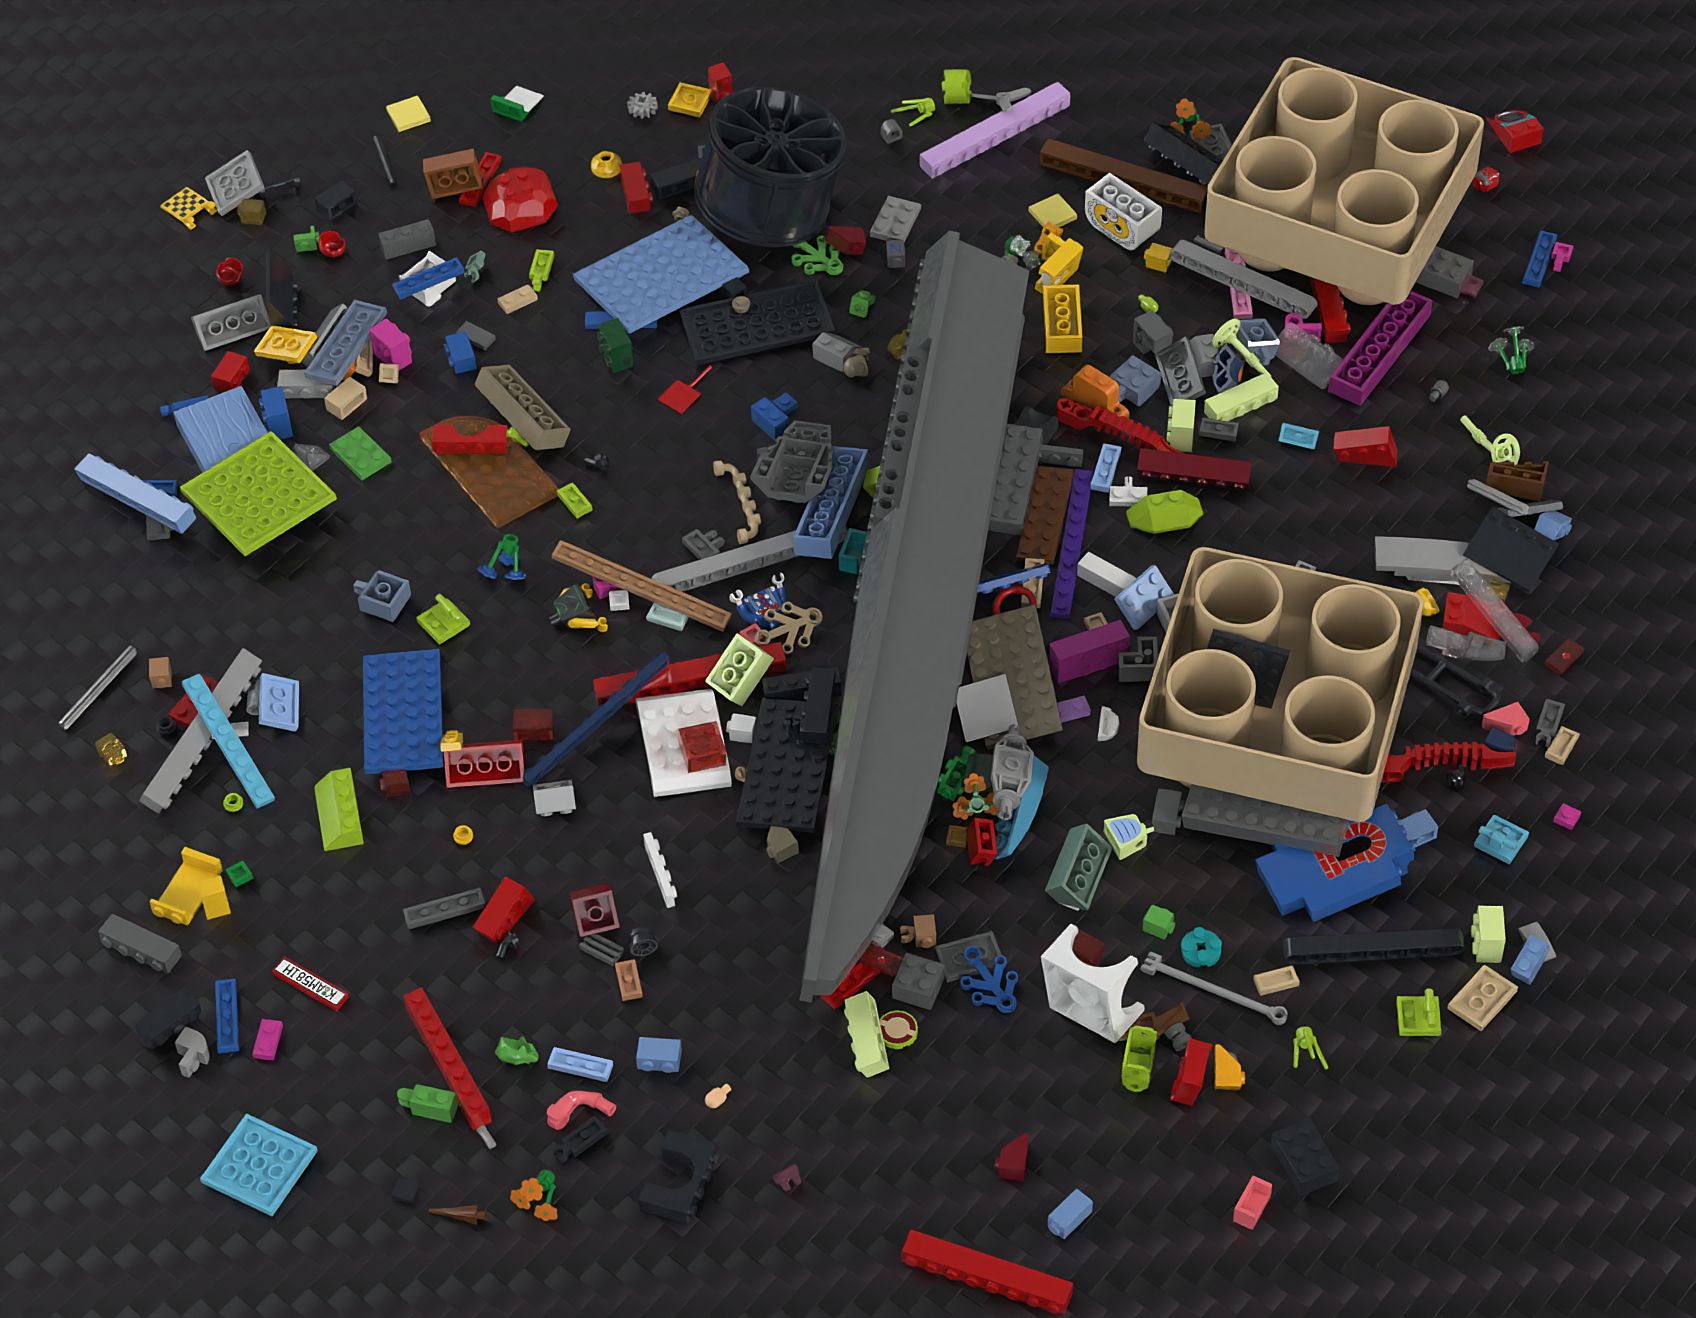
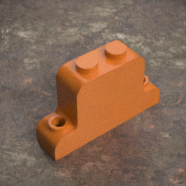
M1085 365L1061 389L1063 397L1091 410H1095L1097 406H1100L1101 411L1108 409L1110 413L1115 412L1118 414L1117 416L1121 417L1123 415L1129 420V411L1118 401L1119 385L1117 382L1090 365Z

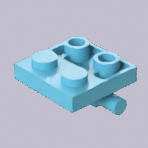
M1493 815L1485 827L1481 826L1479 830L1480 835L1476 839L1474 847L1510 864L1528 838L1529 832Z

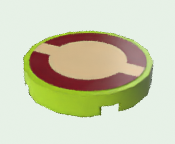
M891 1011L883 1015L879 1020L885 1046L893 1049H902L904 1046H910L916 1040L918 1034L917 1022L907 1012Z

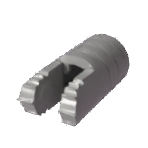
M260 679L256 681L255 685L251 684L248 689L246 711L251 715H259Z

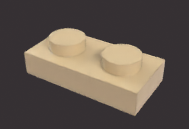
M529 284L497 298L498 304L506 314L538 300L537 294Z

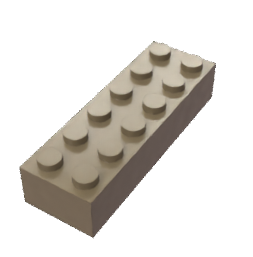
M510 365L481 368L475 386L521 436L527 440L532 448L541 450L564 447L571 429Z

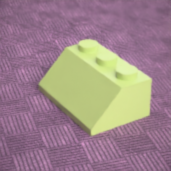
M736 634L705 682L730 701L743 706L774 658L749 640Z

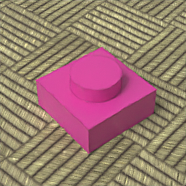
M1563 803L1553 822L1572 830L1581 815V811Z

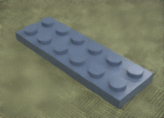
M354 300L304 372L305 377L338 386L370 339L369 329L380 323L387 314L386 308Z

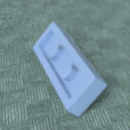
M1103 443L1091 482L1092 490L1109 493L1121 454V447Z
M554 1047L547 1065L549 1069L607 1082L613 1067V1061Z

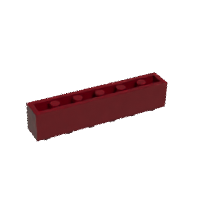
M1141 448L1137 471L1138 475H1141L1143 478H1152L1153 476L1165 481L1177 479L1181 483L1192 481L1198 485H1207L1208 483L1215 484L1214 486L1219 488L1231 486L1236 490H1244V488L1248 489L1251 462Z

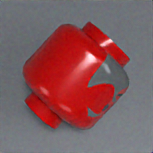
M1485 167L1477 171L1472 180L1473 186L1476 190L1487 192L1497 187L1499 183L1498 172L1491 167Z

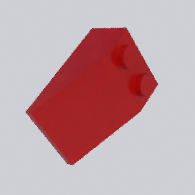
M1448 592L1442 636L1499 644L1500 634L1497 630V622L1503 615V612L1468 595Z

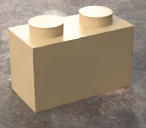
M348 377L324 398L326 410L343 420L367 399L365 386Z

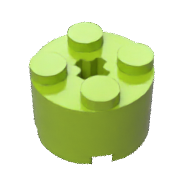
M965 69L944 70L945 81H942V91L946 93L944 94V104L970 103V71Z

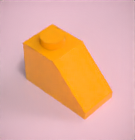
M1215 1045V1089L1240 1090L1241 1084H1245V1072L1241 1071V1065L1221 1045Z

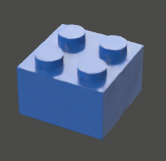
M283 387L261 390L262 398H259L260 408L265 409L261 412L263 421L267 422L264 424L266 431H272L279 439L293 437Z

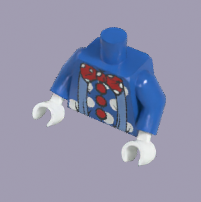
M780 573L781 581H776L775 575L772 578V582L777 585V588L772 586L743 599L741 590L736 591L738 599L734 597L733 593L730 594L729 598L733 603L737 604L736 608L742 620L752 625L756 623L760 629L770 626L773 630L782 626L780 622L775 620L767 621L764 617L768 609H774L777 613L784 615L781 607L788 601L785 586L782 585L784 581L782 573ZM769 612L768 617L773 618V613Z

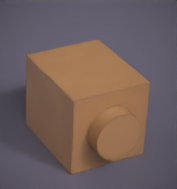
M168 657L149 659V678L152 689L172 687L171 665Z

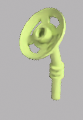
M1235 318L1226 322L1214 335L1212 346L1220 348L1227 343H1232L1245 357V361L1251 367H1254L1261 375L1267 372L1271 377V374L1259 363L1260 360L1256 355L1250 353L1237 339L1236 334L1240 328V321Z
M1466 415L1460 419L1472 433L1474 440L1491 452L1493 462L1508 460L1509 462H1514V465L1517 464L1520 456V447L1513 435L1501 434L1492 444L1486 439L1487 436L1480 429H1477ZM1506 439L1504 443L1498 444L1499 440Z

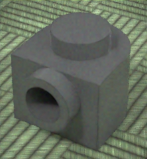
M886 120L881 126V136L887 144L903 138V131L895 120Z

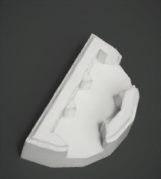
M1103 706L1098 741H1106L1113 738L1119 729V717L1110 708Z

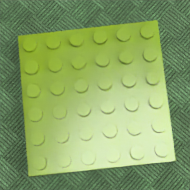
M272 431L180 487L181 492L244 556L252 553L337 499L336 494Z

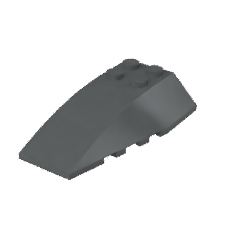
M795 420L783 432V436H779L776 439V443L773 446L770 445L767 448V452L759 456L751 474V480L768 498L788 500L795 503H806L824 490L832 472L831 425Z

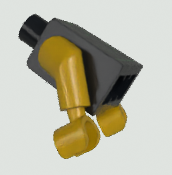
M577 583L571 588H565L554 601L557 612L549 617L554 627L563 622L568 629L595 628L596 626L600 632H606L608 629L606 618L600 617L598 621L595 620L597 617L588 599L592 597L593 590L589 589L587 583H584L582 588Z

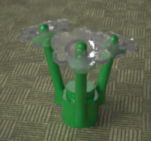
M1512 327L1503 330V332H1509V335H1513L1515 356H1512L1510 361H1508L1503 351V348L1507 345V338H1498L1490 343L1488 347L1489 351L1495 350L1500 352L1506 364V370H1511L1512 374L1525 371L1526 352L1534 349V342H1530L1528 339L1517 340V334L1524 327ZM1519 350L1522 351V358L1519 356Z

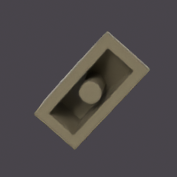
M771 826L767 837L768 847L766 848L769 857H774L779 863L797 854L798 842L789 829Z

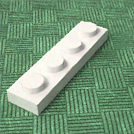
M651 832L643 834L645 848L667 908L675 906L674 898L677 897L675 887L670 886L671 876L669 870L665 871L664 869L666 864L663 854L659 855L658 853L660 850L658 840L653 839Z

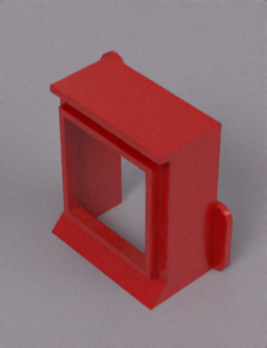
M1189 1037L1185 1057L1182 1056L1177 1080H1174L1170 1096L1171 1101L1193 1106L1202 1088L1208 1055L1213 1047L1212 1044Z

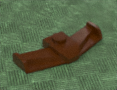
M1181 1002L1179 1006L1158 1017L1155 1016L1154 1012L1140 1015L1130 1027L1142 1026L1152 1028L1154 1031H1157L1156 1040H1158L1161 1034L1166 1032L1171 1026L1188 1021L1189 1017L1184 1003ZM1130 1027L1118 1041H1127Z

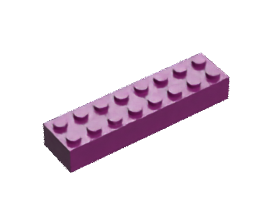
M1410 291L1404 302L1397 305L1387 303L1330 376L1328 391L1361 406L1429 318L1432 300Z

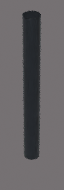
M378 135L374 136L373 140L390 185L395 187L397 181L381 139Z

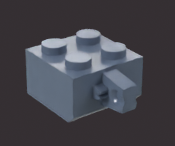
M1266 319L1239 320L1240 328L1236 334L1237 339L1250 353L1256 355L1261 365H1269V361L1275 357L1279 347L1278 337ZM1236 349L1242 360H1245V357Z
M1132 355L1110 375V378L1119 385V403L1126 398L1137 406L1143 404L1160 388L1161 372Z
M380 570L375 572L368 583L357 580L353 585L354 592L360 595L358 602L361 611L394 622L411 596L408 580Z

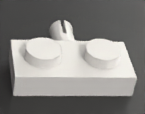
M1125 477V486H1110L1109 506H1133L1144 496H1147V487H1133L1132 477H1129V483L1128 477Z

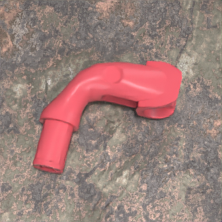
M571 1091L561 1097L555 1105L552 1104L548 1107L546 1112L548 1116L547 1123L550 1127L559 1130L567 1124L570 1114L581 1104L588 1105L593 1109L597 1108L608 1116L615 1112L616 1105L603 1098L601 1093Z

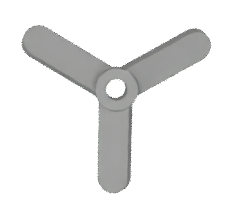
M1021 88L1007 93H997L996 96L971 93V97L994 99L996 104L1001 106L1003 113H1006L1013 109L1011 101L1030 96L1031 90Z

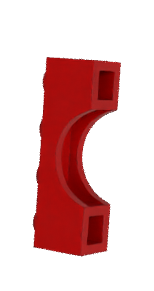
M434 425L432 436L434 454H507L509 439L507 425H488L485 431L475 436L461 435L454 430L452 425Z

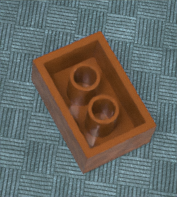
M474 149L423 159V171L432 199L483 188L482 174Z

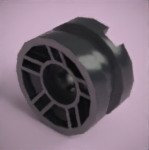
M638 927L632 930L633 933L631 935L628 933L627 941L630 952L633 955L645 956L657 949L658 943L654 930L651 927Z

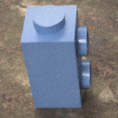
M1076 1189L1048 1216L1049 1230L1054 1235H1059L1065 1239L1092 1212L1093 1201Z

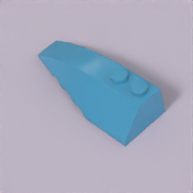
M1035 756L1033 757L1031 783L1022 796L1020 805L1011 811L1012 815L1009 820H1005L1004 813L1003 819L999 818L998 823L995 824V831L998 832V836L995 837L997 848L996 860L1011 855L1026 834L1036 814L1043 795L1049 767Z

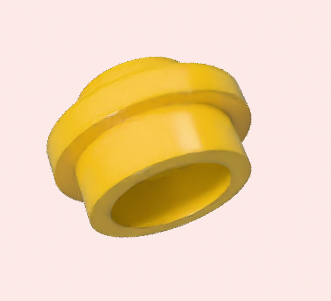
M462 825L456 828L453 837L456 843L464 845L472 841L473 832L469 827Z

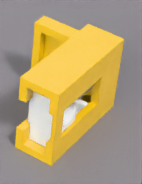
M1050 233L1046 238L1042 259L1046 262L1040 267L1038 273L1042 277L1036 282L1035 289L1043 294V285H1062L1078 269L1084 247L1071 238L1065 242L1060 237Z

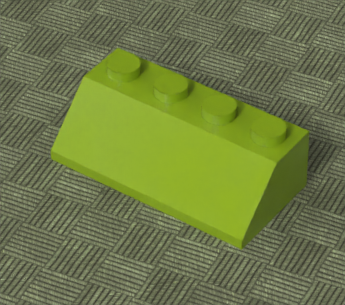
M351 768L331 771L314 786L325 851L364 844Z

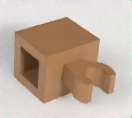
M934 914L914 916V926L900 927L901 934H908L901 936L902 943H908L915 938L916 947L928 948L936 946Z

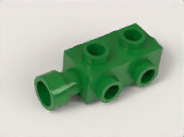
M968 746L962 748L959 754L960 757L956 756L954 760L949 759L945 770H947L946 775L942 773L938 779L937 784L940 786L937 793L945 799L954 801L957 795L961 796L965 790L964 780L974 773L971 770L973 767L971 762L974 761L977 752Z

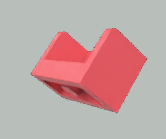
M1252 1176L1234 1209L1233 1221L1253 1230L1271 1197L1272 1184Z

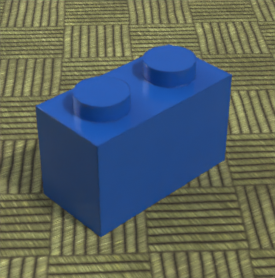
M466 331L445 336L446 344H443L446 355L449 354L450 356L448 357L449 366L454 368L455 374L476 369L475 356Z
M765 397L751 406L752 421L774 441L779 436H783V432L789 427V418Z

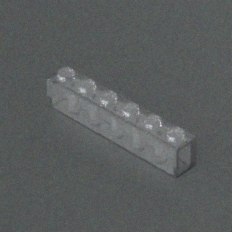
M1465 558L1451 569L1452 577L1522 663L1538 652L1539 645L1468 558Z

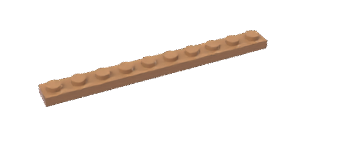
M560 540L552 553V559L722 632L731 618L730 612Z

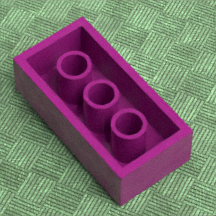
M1118 620L1050 643L1049 667L1058 684L1088 675L1097 670L1106 669L1109 666L1118 664L1119 652H1129L1130 635L1122 621Z

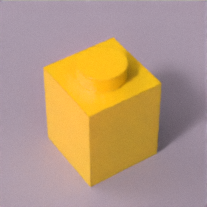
M1152 243L1150 249H1146L1144 254L1146 267L1166 273L1172 261L1170 252L1173 248Z

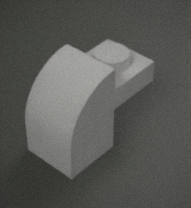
M185 1026L175 1044L178 1054L184 1056L179 1063L181 1074L189 1078L198 1069L200 1062L207 1065L209 1050L204 1036L198 1031Z

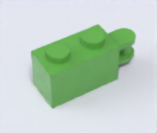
M416 1084L414 1090L401 1088L397 1092L399 1104L411 1108L412 1115L452 1123L458 1108L455 1092Z

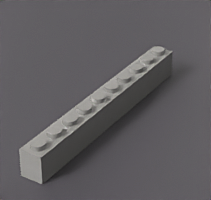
M242 648L212 692L227 719L232 713L229 710L231 706L236 707L241 700L240 693L242 691L246 692L252 684L249 681L250 678H256L261 670L258 666L262 660ZM199 713L139 799L141 803L158 814L162 808L166 810L172 802L170 796L172 793L175 795L182 787L180 784L182 778L186 780L193 771L190 769L191 765H197L202 757L199 754L201 750H207L212 743V740H210L212 734Z

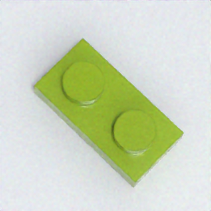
M573 482L557 490L558 497L576 518L592 511V505Z

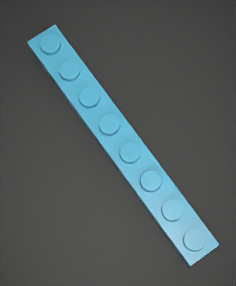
M200 673L182 681V686L255 807L260 808L273 802L275 799L274 795Z

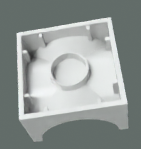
M1070 924L1041 956L1049 1006L1051 1009L1116 1043L1145 1010L1144 1005L1139 1002L1130 1007L1121 1008L1122 993L1130 974L1138 965L1137 958L1130 955L1123 962L1110 967H1094L1081 962L1072 951L1073 941L1078 933V928Z

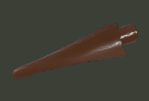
M477 1205L429 1209L431 1214L452 1217L476 1225L478 1219H486V1211H478Z

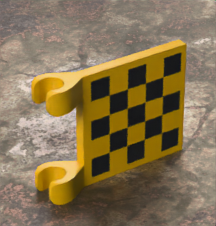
M188 187L161 205L162 209L182 221L190 230L196 227L192 216L203 208L211 215L217 212L213 201L206 200Z

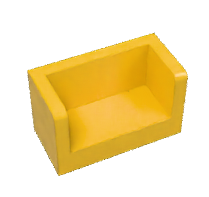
M221 875L197 882L207 920L231 913Z

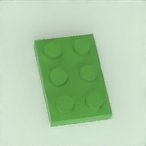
M359 426L329 444L330 450L361 480L391 463V457Z

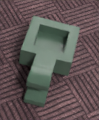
M482 251L470 256L465 268L464 276L467 277L471 274L472 283L479 279L477 270H480L484 265L483 261L486 254Z

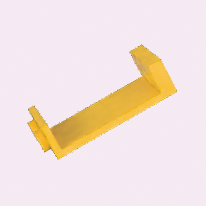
M184 847L181 852L183 858L182 865L159 901L151 899L150 905L152 912L156 916L165 917L177 924L182 923L188 926L202 904L197 882L219 876L223 870L220 859Z

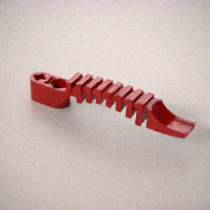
M1061 398L1057 402L1055 417L1058 418V421L1075 429L1082 430L1094 425L1097 427L1096 430L1100 432L1102 427L1106 426L1104 432L1109 433L1113 429V435L1115 436L1120 432L1122 433L1120 438L1125 439L1126 436H1129L1128 442L1131 444L1134 439L1138 440L1135 446L1138 449L1144 443L1146 444L1144 449H1150L1151 447L1153 450L1183 453L1171 447L1163 436L1158 435L1157 431L1154 430L1152 432L1149 427L1146 426L1144 428L1140 423H1133L1134 420H1127L1123 415L1121 417L1117 416V413H1110L1108 409L1101 411L1100 406H1097L1095 410H1091L1068 398Z
M1443 742V745H1439V743H1434V746L1424 744V747L1415 745L1412 751L1410 746H1405L1404 755L1387 757L1381 782L1400 781L1404 777L1403 773L1410 766H1415V770H1420L1421 760L1424 761V767H1429L1430 759H1433V765H1438L1439 758H1442L1443 764H1448V758H1452V765H1457L1458 757H1461V765L1466 767L1467 758L1470 757L1471 770H1476L1477 758H1480L1481 769L1512 767L1515 764L1516 752L1493 751L1484 744H1477V742H1472V744H1468V742H1462V744L1453 742L1452 745H1449L1448 742Z

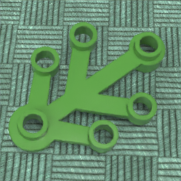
M825 236L817 237L818 251L806 242L793 245V247H800L810 254L793 255L792 264L794 266H800L802 262L823 263L816 265L812 263L805 264V274L812 275L815 271H827L829 274L836 275L843 271V264L838 259L840 254L838 249L831 245L829 247L831 259L826 257L827 242L824 239Z

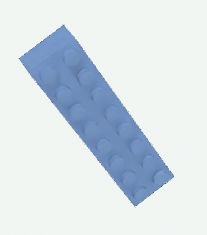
M832 446V472L824 490L810 499L793 537L795 555L832 559L864 482L866 471L870 467L868 449Z

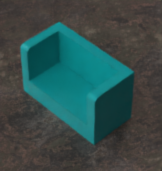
M849 528L839 554L840 571L858 573L867 532Z

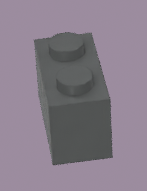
M1158 788L1152 818L1153 832L1175 835L1176 827L1180 828L1182 816H1179V812H1183L1185 800H1181L1182 792Z

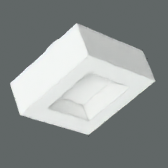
M627 590L609 591L610 611L629 609Z

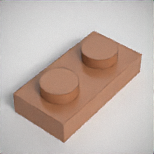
M635 959L615 963L622 1000L626 1001L643 997Z

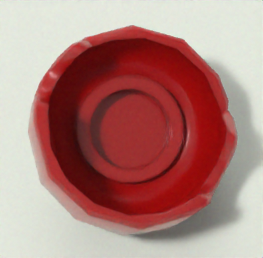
M323 232L319 236V250L328 257L340 256L345 251V240L339 237L338 232Z
M229 257L226 258L225 262L219 263L216 271L218 280L226 286L238 284L242 280L244 273L242 262L236 258Z

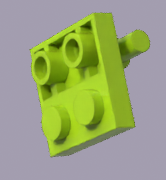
M438 594L435 599L439 603L416 618L417 622L440 645L470 626V621L448 598L445 599L441 594Z
M1426 989L1425 996H1397L1399 1036H1441L1438 996L1433 995L1432 989Z

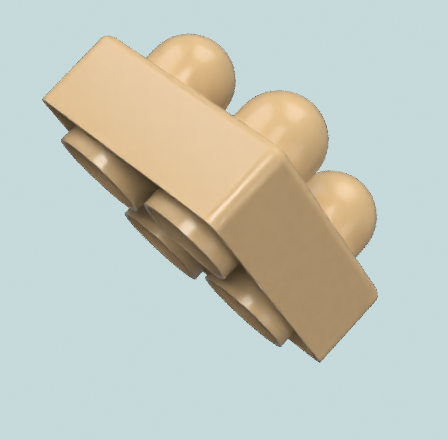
M1297 57L1288 58L1281 65L1208 184L1205 238L1212 244L1238 252L1240 257L1249 266L1257 270L1271 272L1286 268L1336 285L1346 298L1357 304L1368 306L1383 302L1393 305L1400 304L1407 298L1477 172L1484 121L1478 115Z
M1201 547L1196 549L1191 555L1140 714L1137 765L1139 769L1147 774L1177 780L1188 788H1191V784L1355 822L1368 820L1373 813L1417 650L1424 606L1422 597L1410 591L1212 548ZM1213 629L1290 650L1271 709L1254 704L1255 678L1244 661L1225 651L1207 649Z

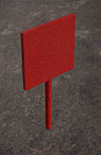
M708 366L689 386L676 380L658 398V401L682 414L701 395L692 387L712 366Z

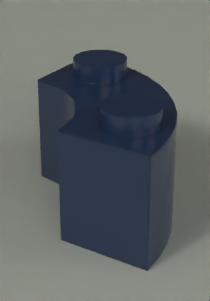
M1225 344L1214 362L1213 381L1219 393L1240 385L1238 374L1244 364L1239 356Z

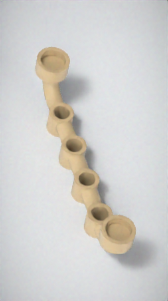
M721 460L714 461L713 469L715 476L724 475V471L731 472L733 476V483L737 487L738 497L741 499L743 511L746 513L748 525L751 527V530L748 532L746 529L737 530L739 544H746L748 539L757 535L761 519L759 514L753 513V511H756L755 501H749L748 499L751 497L750 487H744L743 485L746 484L745 473H739L735 466L723 464Z

